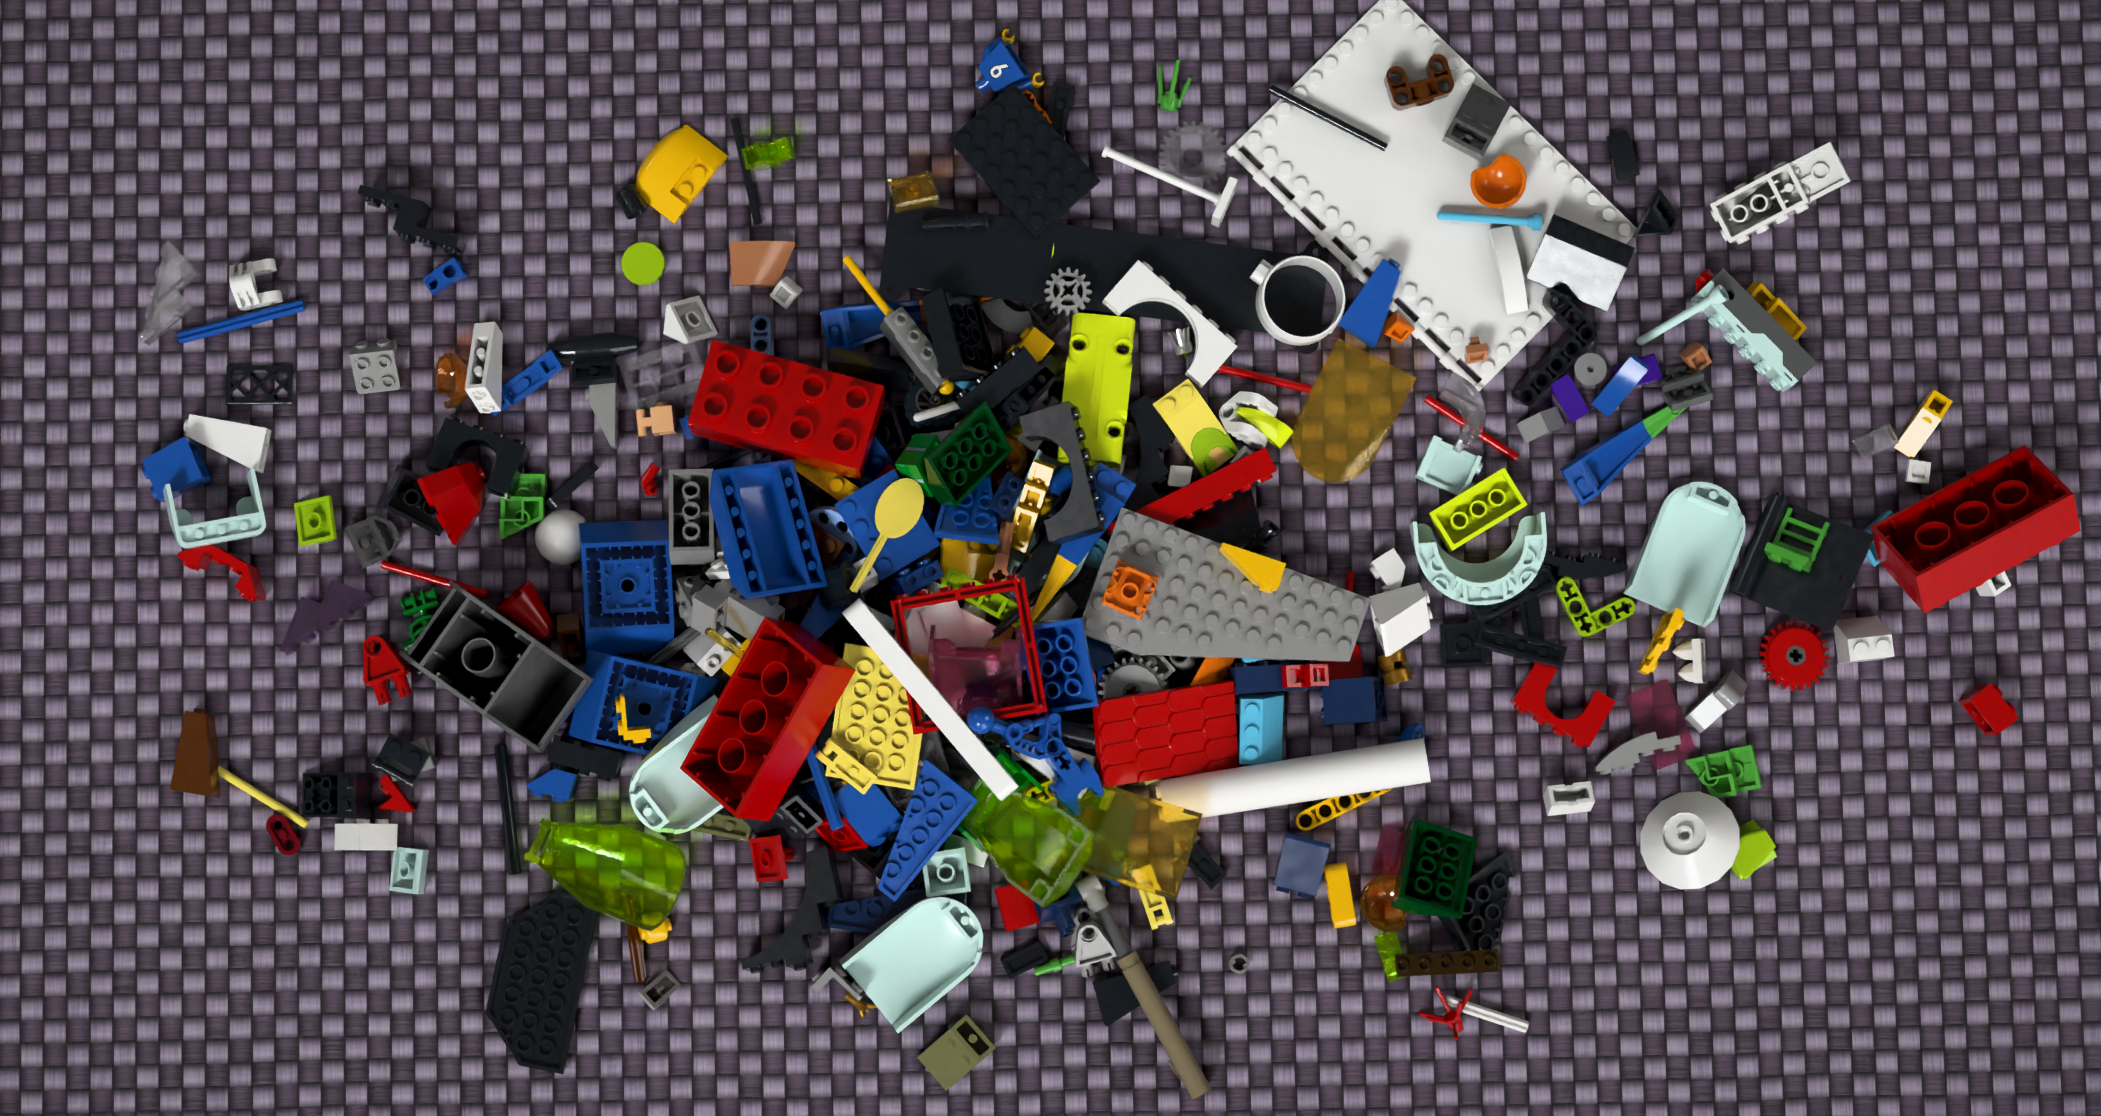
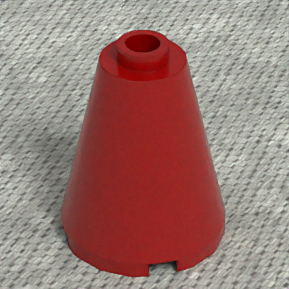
M530 580L526 581L512 592L513 594L505 598L496 609L537 640L541 641L543 639L546 642L555 634L553 630L556 626L533 583Z

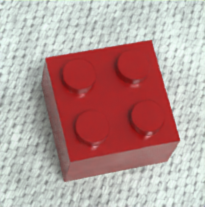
M1991 683L1977 686L1959 700L1960 704L1985 736L1998 735L2019 719L2015 714L2017 711L2014 706L2009 702L2006 703L2002 698V691L1998 686Z

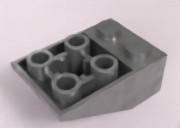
M1472 84L1442 141L1481 161L1511 104Z

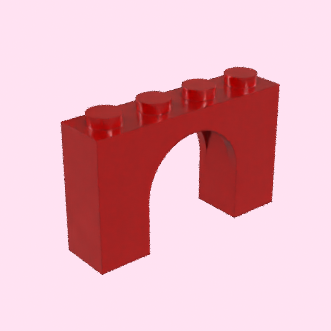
M1533 662L1510 701L1514 704L1513 708L1524 715L1526 712L1534 716L1532 720L1542 726L1545 723L1551 726V731L1560 737L1566 735L1571 738L1570 743L1581 749L1583 746L1590 747L1616 701L1595 690L1578 716L1570 720L1560 719L1548 710L1545 703L1546 688L1557 669Z

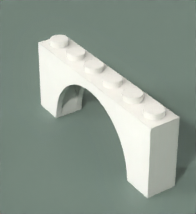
M1138 260L1104 298L1102 303L1117 316H1120L1133 305L1148 301L1163 302L1181 311L1193 328L1196 342L1194 358L1185 375L1202 388L1238 347L1234 344L1236 341L1229 334L1226 333L1224 335L1218 330L1219 326L1213 320L1204 318L1202 316L1203 312L1196 305H1189L1185 301L1186 297L1180 291H1173L1169 287L1170 283L1164 277H1157L1152 272L1153 268L1145 261L1141 263Z

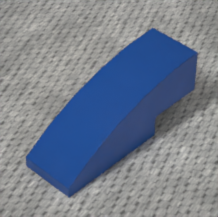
M1632 354L1598 394L1592 405L1609 418L1650 367Z

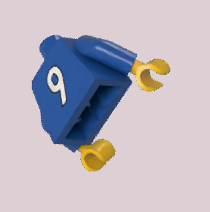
M1004 29L1002 37H997L985 46L981 57V64L978 67L983 77L976 82L977 87L983 93L990 87L995 92L1003 93L1013 83L1022 92L1033 88V86L1040 88L1045 82L1037 83L1035 81V78L1041 76V73H1036L1031 80L1029 79L1030 73L1010 45L1014 42L1015 35L1011 38L1005 37L1009 33V29Z

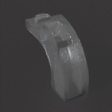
M1452 372L1438 398L1452 404L1461 414L1463 426L1453 447V450L1461 453L1465 447L1469 448L1473 439H1477L1482 433L1486 422V410L1478 390L1468 380Z

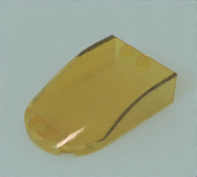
M1338 338L1292 429L1294 432L1291 435V444L1298 464L1310 476L1328 483H1342L1360 476L1375 459L1417 378Z
M1109 786L1102 787L1104 795L1100 798L1095 796L1090 790L1086 791L1081 799L1077 798L1081 813L1076 817L1067 809L1062 823V843L1066 847L1069 860L1082 871L1177 900L1202 813Z

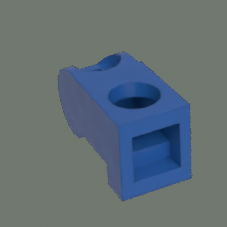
M453 257L433 270L423 281L431 294L437 295L456 282L466 279L469 275L460 260Z

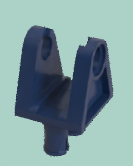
M1061 865L1056 868L1057 871L1055 873L1064 900L1055 903L1054 901L1049 902L1036 875L1026 877V882L1040 924L1051 920L1055 921L1061 938H1065L1074 934L1072 929L1076 924L1071 914L1079 906L1081 897L1066 866Z

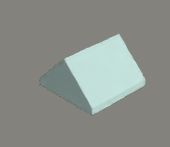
M397 847V850H394L389 891L424 894L429 850Z
M965 847L938 851L923 867L927 898L971 892L970 871Z

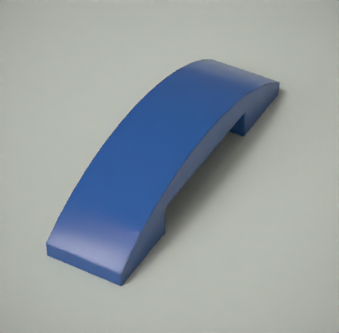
M552 349L502 386L501 411L491 412L493 416L502 413L535 392L564 368Z

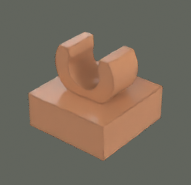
M1478 336L1470 337L1469 346H1465L1464 358L1466 364L1488 361V344H1480Z

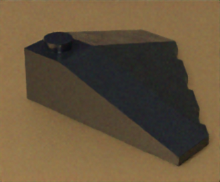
M1503 851L1471 869L1464 912L1461 919L1438 916L1461 950L1474 948L1494 949L1496 938L1501 939L1504 922L1500 921L1503 908H1508L1511 892L1507 891L1510 877L1514 878L1516 868L1507 851Z

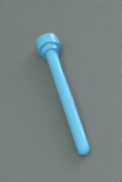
M1439 211L1437 218L1450 221L1523 225L1532 228V231H1541L1543 214L1533 213L1529 217Z

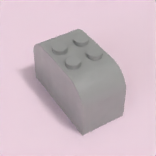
M713 469L669 470V555L671 565L711 564L716 560V524L709 502Z

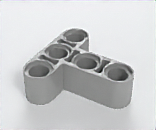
M1731 669L1720 679L1717 686L1697 703L1684 718L1699 733H1702L1726 710L1732 709L1741 700L1748 684Z

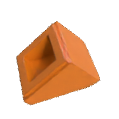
M1395 311L1386 320L1384 326V334L1401 343L1415 330V327L1398 311Z

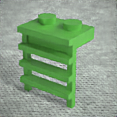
M1788 507L1773 543L1767 542L1764 551L1768 559L1774 562H1783L1794 570H1803L1809 573L1812 563L1816 559V554L1822 546L1821 543L1824 537H1826L1830 523L1825 521L1822 529L1791 518L1793 509ZM1787 523L1819 534L1817 541L1786 530ZM1782 534L1814 546L1812 553L1779 541Z

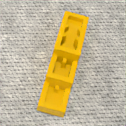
M1037 459L1033 461L1012 522L1014 523L1011 548L1024 553L1027 552L1056 466Z

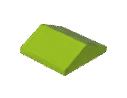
M330 495L294 503L300 547L327 543L337 539L332 498Z

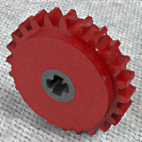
M1794 621L1792 626H1790L1789 622H1784V628L1780 624L1776 625L1777 631L1770 629L1769 634L1771 636L1763 637L1766 644L1759 645L1764 650L1758 653V656L1763 657V660L1758 663L1765 666L1761 672L1769 673L1766 679H1774V686L1781 683L1782 690L1789 686L1790 691H1794L1797 686L1800 691L1804 689V684L1807 688L1812 687L1810 681L1818 683L1817 676L1822 677L1825 675L1821 670L1828 668L1824 661L1829 660L1830 657L1825 656L1824 652H1827L1829 648H1823L1826 640H1819L1820 632L1813 633L1815 627L1812 626L1806 629V623H1802L1799 627L1798 621ZM1794 651V654L1798 655V659L1794 660L1790 657V653Z

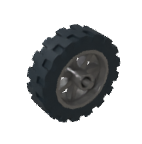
M919 379L915 381L914 385L909 387L903 405L905 417L910 420V425L917 427V430L920 432L925 431L927 433L952 430V427L960 419L961 409L919 422L914 421L913 416L915 413L922 412L920 408H927L926 410L941 406L944 403L955 401L958 388L954 385V390L950 394L944 395L937 392L929 398L927 395L931 394ZM922 398L926 403H918V400Z

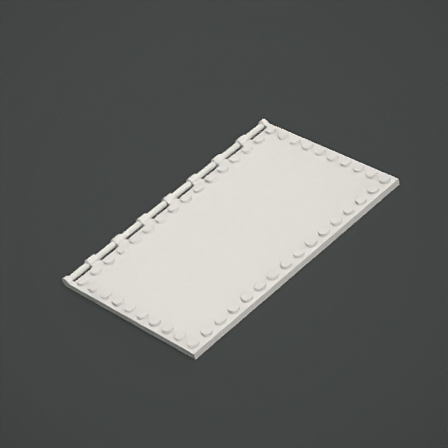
M1379 0L1287 92L1387 143L1385 151L1279 99L1226 153L1230 157L1233 156L1254 176L1252 179L1261 187L1264 186L1284 206L1283 209L1292 218L1295 217L1315 236V240L1323 248L1326 247L1347 267L1345 270L1354 278L1357 277L1364 285L1369 280V277L1363 272L1365 268L1374 273L1383 259L1389 260V258H1392L1401 265L1399 269L1403 272L1390 311L1392 313L1398 311L1415 327L1411 334L1416 339L1419 338L1440 359L1439 362L1448 370L1451 369L1471 389L1470 392L1475 396L1553 318L1544 308L1542 299L1546 293L1557 291L1525 279L1553 214L1625 244L1632 238L1636 227L1512 106L1509 107L1481 161L1443 142L1442 139L1472 84L1501 99L1503 98L1403 0ZM1441 54L1446 57L1454 81L1453 90L1448 97L1423 106H1415L1400 111L1392 107L1384 82L1385 75L1391 67L1399 66L1404 69L1408 83L1428 78L1426 65L1431 56ZM1439 62L1431 63L1434 70L1442 69V65ZM1397 74L1389 76L1392 82L1401 81ZM1440 82L1438 83V88L1441 91H1447L1448 85ZM1396 95V100L1399 103L1407 102V98L1404 95ZM1244 147L1263 168L1259 170L1239 149ZM1508 154L1516 158L1523 165L1527 176L1526 189L1520 200L1514 205L1505 209H1492L1481 204L1473 195L1470 186L1471 173L1479 167L1483 168L1490 165L1498 156ZM1273 177L1294 196L1292 200L1285 196L1270 181ZM1305 207L1326 228L1321 231L1301 210ZM1439 211L1529 217L1533 213L1543 214L1541 231H1532V228H1528V226L1511 225L1524 277L1528 311L1508 315L1505 312L1502 297L1503 290L1489 229L1510 225L1439 220L1437 218ZM1335 237L1356 257L1354 261L1332 242ZM1555 297L1552 301L1554 307H1556L1558 304L1557 297ZM1397 298L1419 318L1416 322L1394 302ZM1428 328L1450 349L1447 353L1425 333ZM1478 336L1480 344H1488V361L1466 364L1464 358L1465 346H1469L1470 337ZM1459 359L1481 379L1479 383L1473 380L1456 363Z

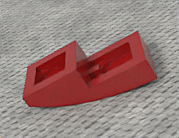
M1328 663L1281 666L1283 688L1329 686Z

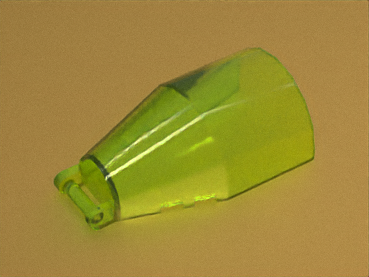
M544 818L541 819L539 823L540 829L529 852L525 853L523 859L544 869L586 908L648 931L659 927L669 916L679 897L686 871L685 854L680 846L623 824L602 825L601 823H595L594 825H587L582 823H555ZM548 830H551L547 838V841L538 857V851L547 835Z

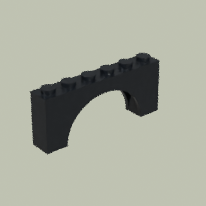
M1070 401L1019 416L1024 438L1030 442L1042 440L1059 445L1067 455L1072 468V489L1067 502L1056 515L1044 520L1049 542L1057 546L1105 531L1104 523H1106V517L1103 510L1100 511L1099 502H1101V496L1099 491L1095 490L1094 481H1096L1094 470L1090 469L1089 461L1091 460V455L1088 448H1085L1084 445L1086 435L1083 427H1080L1078 419H1081L1079 408Z

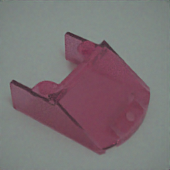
M931 625L928 647L931 682L959 715L968 714L976 706H987L992 710L1025 704L1022 626H1017L1016 640H1006L1001 644V648L956 647L955 643L949 639H937L936 625Z

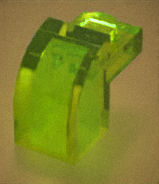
M784 137L771 143L758 142L741 149L746 170H767L782 166L784 162L795 159L791 137Z

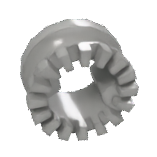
M1235 954L1229 960V967L1234 973L1242 974L1249 968V960L1243 954ZM1238 957L1245 960L1242 970H1236L1233 967V964L1236 963L1235 959Z

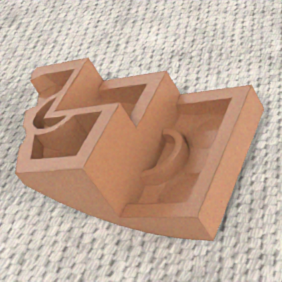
M729 242L732 286L776 287L795 248V242Z

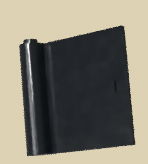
M1783 493L1771 494L1728 590L1735 595L1832 632L1875 536L1795 506L1788 501L1789 497ZM1788 507L1793 509L1791 518L1822 529L1825 521L1830 523L1826 537H1824L1821 543L1822 546L1816 554V559L1813 561L1809 573L1803 570H1794L1783 562H1774L1768 559L1764 551L1767 542L1773 543ZM1787 523L1785 527L1788 531L1817 541L1819 534ZM1783 534L1779 540L1809 553H1812L1814 546Z

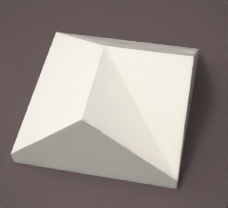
M699 295L666 305L664 335L688 344L718 334Z

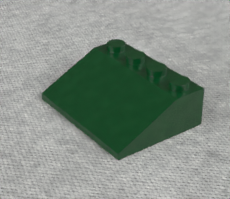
M982 400L924 458L929 487L940 504L956 508L1013 451L985 400Z
M1414 819L1406 829L1391 907L1411 914L1461 919L1464 912L1477 838Z

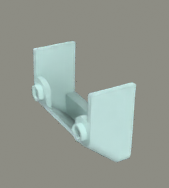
M250 469L247 474L251 496L244 497L238 501L236 505L237 516L193 524L192 516L187 510H175L170 484H165L163 489L169 522L177 543L181 547L188 549L262 534L266 528V520L255 469Z

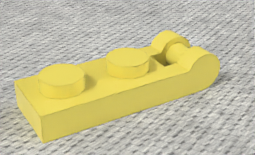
M828 738L825 742L826 746L822 751L819 750L815 756L864 795L879 776L843 749L836 741ZM832 751L838 754L834 761L829 757Z
M1154 865L1132 871L1152 930L1158 929V926L1165 923L1167 925L1172 924L1173 921ZM1161 909L1163 915L1155 917L1153 911Z

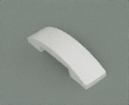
M1510 225L1489 229L1503 290L1502 297L1506 315L1528 311L1524 277L1512 227Z

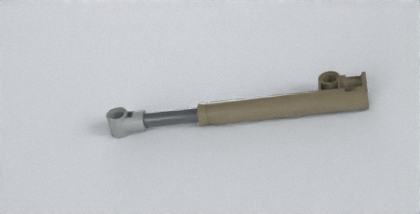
M1092 873L1074 884L1081 899L1087 902L1090 912L1092 914L1095 913L1119 957L1117 963L1122 968L1125 978L1170 1058L1168 1062L1172 1071L1186 1086L1189 1092L1188 1098L1195 1099L1212 1089L1210 1084L1206 1080L1143 962L1140 961L1136 950L1131 951L1108 909L1109 903L1101 892L1103 888L1098 878Z

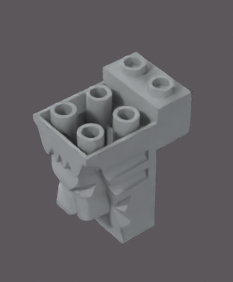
M730 579L718 581L713 588L706 584L700 591H696L692 597L691 627L711 639H714L725 627H728L752 641L764 617L780 620L785 618V608L779 605V596L770 595L746 599L732 585Z

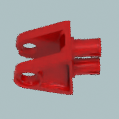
M379 636L368 637L363 644V681L365 685L373 687L378 705L381 706L386 704V702H392L386 683L390 680H394L399 698L412 695L413 692L406 676L412 673L405 660L398 654V651L389 640ZM380 643L381 649L376 653L375 646Z

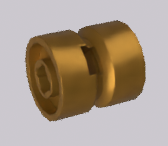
M1405 649L1396 651L1387 657L1385 655L1377 657L1380 669L1384 670L1382 677L1385 687L1413 679L1410 667L1405 665L1408 662Z

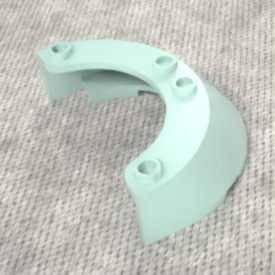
M1545 512L1521 519L1516 536L1510 547L1501 556L1485 563H1466L1457 560L1441 548L1430 526L1417 524V521L1409 525L1417 561L1426 578L1444 595L1466 604L1491 605L1514 597L1524 590L1536 577L1546 553L1547 531Z

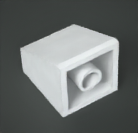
M1420 583L1369 596V599H1371L1370 608L1374 630L1385 657L1392 655L1431 629L1429 620L1433 619L1430 607L1427 606V603H1430L1427 590L1423 591Z
M1878 616L1837 620L1834 627L1838 664L1881 660L1895 656L1892 634Z

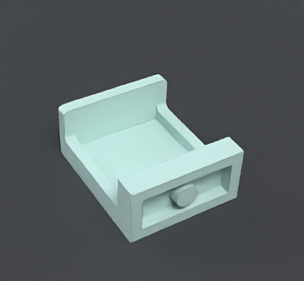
M1434 435L1426 449L1415 478L1458 496L1475 485L1471 481L1474 475H1479L1484 464L1480 462L1482 456L1466 452L1441 441L1442 438Z

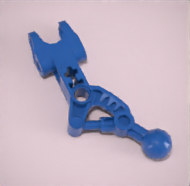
M976 706L967 714V724L974 733L985 734L989 731L999 733L1004 737L1005 743L1016 751L1038 760L1045 759L1057 777L1048 786L1055 798L1072 815L1077 817L1081 813L1077 798L1083 789L1089 788L1099 798L1104 795L1099 776L1093 766L1085 758L1076 763L1064 745L1059 714L1048 709L1047 712H1041L1038 718L1032 720L1026 718L1017 722L1012 720L1003 721L995 718L992 710L987 706ZM1039 726V734L1036 741L1022 738L1023 734L1032 732L1035 727ZM1052 741L1051 747L1047 749L1048 743Z

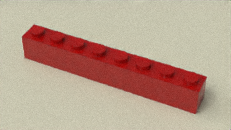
M1266 447L1133 512L1171 526H1176L1174 521L1182 518L1184 522L1194 517L1195 511L1202 509L1204 512L1214 507L1213 502L1219 499L1222 502L1234 497L1233 492L1239 489L1241 492H1245L1254 487L1253 482L1260 479L1261 483L1273 478L1272 473L1277 470ZM1116 520L1111 522V524L1107 528L1110 535L1112 534Z

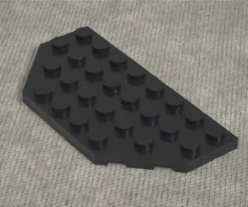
M556 890L504 925L485 1013L498 1030L499 1035L514 1055L519 1066L564 1074L601 899Z

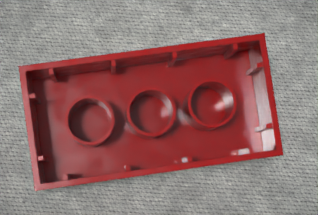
M712 339L687 424L692 435L784 460L793 459L795 463L862 480L886 395L883 385Z
M2026 445L1870 526L1871 533L1875 536L1873 541L1879 563L1924 613L1943 606L1947 601L1974 587L1982 585L1994 576L2011 567L2020 565L2028 558L2051 546L2058 545L2064 539L2081 531L2074 494Z
M764 617L680 769L736 818L770 821L856 670L799 623Z

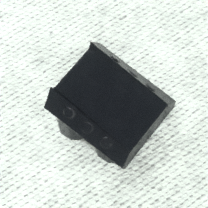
M841 561L823 566L828 585L820 587L819 591L822 605L827 611L850 606L860 598V589L857 593L849 589L857 576V571L850 561Z

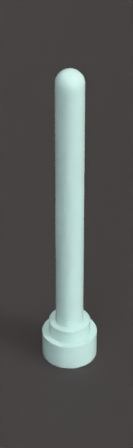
M1719 284L1711 289L1708 297L1637 338L1636 343L1642 346L1711 304L1724 303L1729 299L1727 291Z

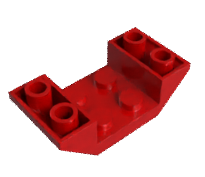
M210 544L178 553L177 557L182 559L181 564L196 571H199L200 568L207 570L212 560L224 566L229 564V570L241 575L235 586L240 591L239 595L255 603L257 600L264 601L266 599L258 568L222 548Z

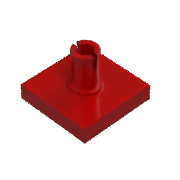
M772 835L749 838L756 882L788 879L785 861L793 860L794 854H786L794 851L790 846L782 847L781 836Z

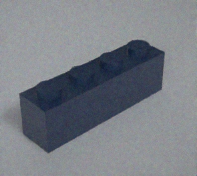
M1278 660L1277 665H1269V661L1256 662V666H1248V663L1243 662L1235 663L1234 668L1228 669L1229 680L1234 681L1235 695L1315 690L1321 688V686L1282 687L1281 666L1319 664V662H1311V660H1298V663L1290 664V660Z

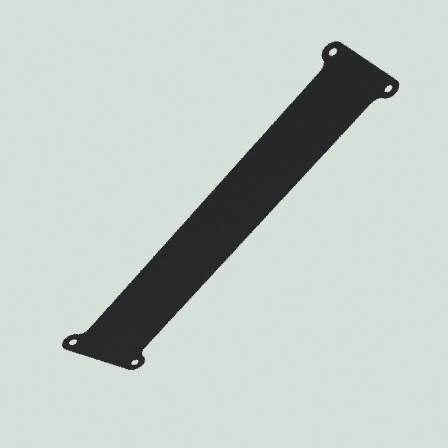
M898 187L892 192L890 197L879 291L881 296L887 301L898 300L903 292L909 288L937 290L943 287L967 295L1051 305V301H1045L1049 294L1044 293V289L1049 288L1045 283L1047 280L1053 281L1050 277L1052 273L1058 276V269L1065 273L1067 267H1070L1071 273L1078 269V276L1085 274L1086 276L1083 281H1090L1091 283L1086 287L1092 290V293L1086 295L1090 299L1089 303L1083 302L1085 310L1114 313L1102 301L1139 260L1141 263L1143 261L1148 263L1153 268L1152 272L1157 277H1164L1170 283L1169 287L1173 291H1180L1186 297L1185 301L1189 305H1196L1203 312L1202 316L1204 318L1213 320L1219 327L1268 333L1261 324L1256 311V292L1259 285L1249 278L1263 259L1274 266L1285 258L1300 255L1311 256L1328 264L1329 250L1326 247L1323 248L1317 241L1310 242L1303 252L1293 254L1053 223L1034 239L1017 218L987 214L988 231L973 229L970 232H966L964 229L922 232L921 217L962 216L963 213L968 211L922 206L916 202L914 194L909 188ZM902 194L907 197L905 203L898 201V197ZM969 212V214H983V213ZM1315 248L1321 250V255L1318 257L1313 255ZM1302 265L1286 266L1272 273L1267 281L1264 292L1265 306L1271 320L1281 330L1291 335L1308 337L1320 334L1326 278L1315 269ZM1062 278V279H1064L1065 281H1073V280H1074V279H1072V278ZM889 285H894L896 291L892 294L887 291ZM1054 285L1053 293L1054 297L1056 298L1058 295V289ZM1074 286L1065 289L1062 297L1067 294L1071 295ZM1081 286L1077 288V294L1080 298L1082 297ZM1157 301L1138 303L1122 313L1124 315L1190 323L1177 308ZM1063 302V303H1062V305H1066V306H1071V305H1072L1070 302ZM1319 341L1310 346L1296 345V348L1303 354H1311L1318 348Z

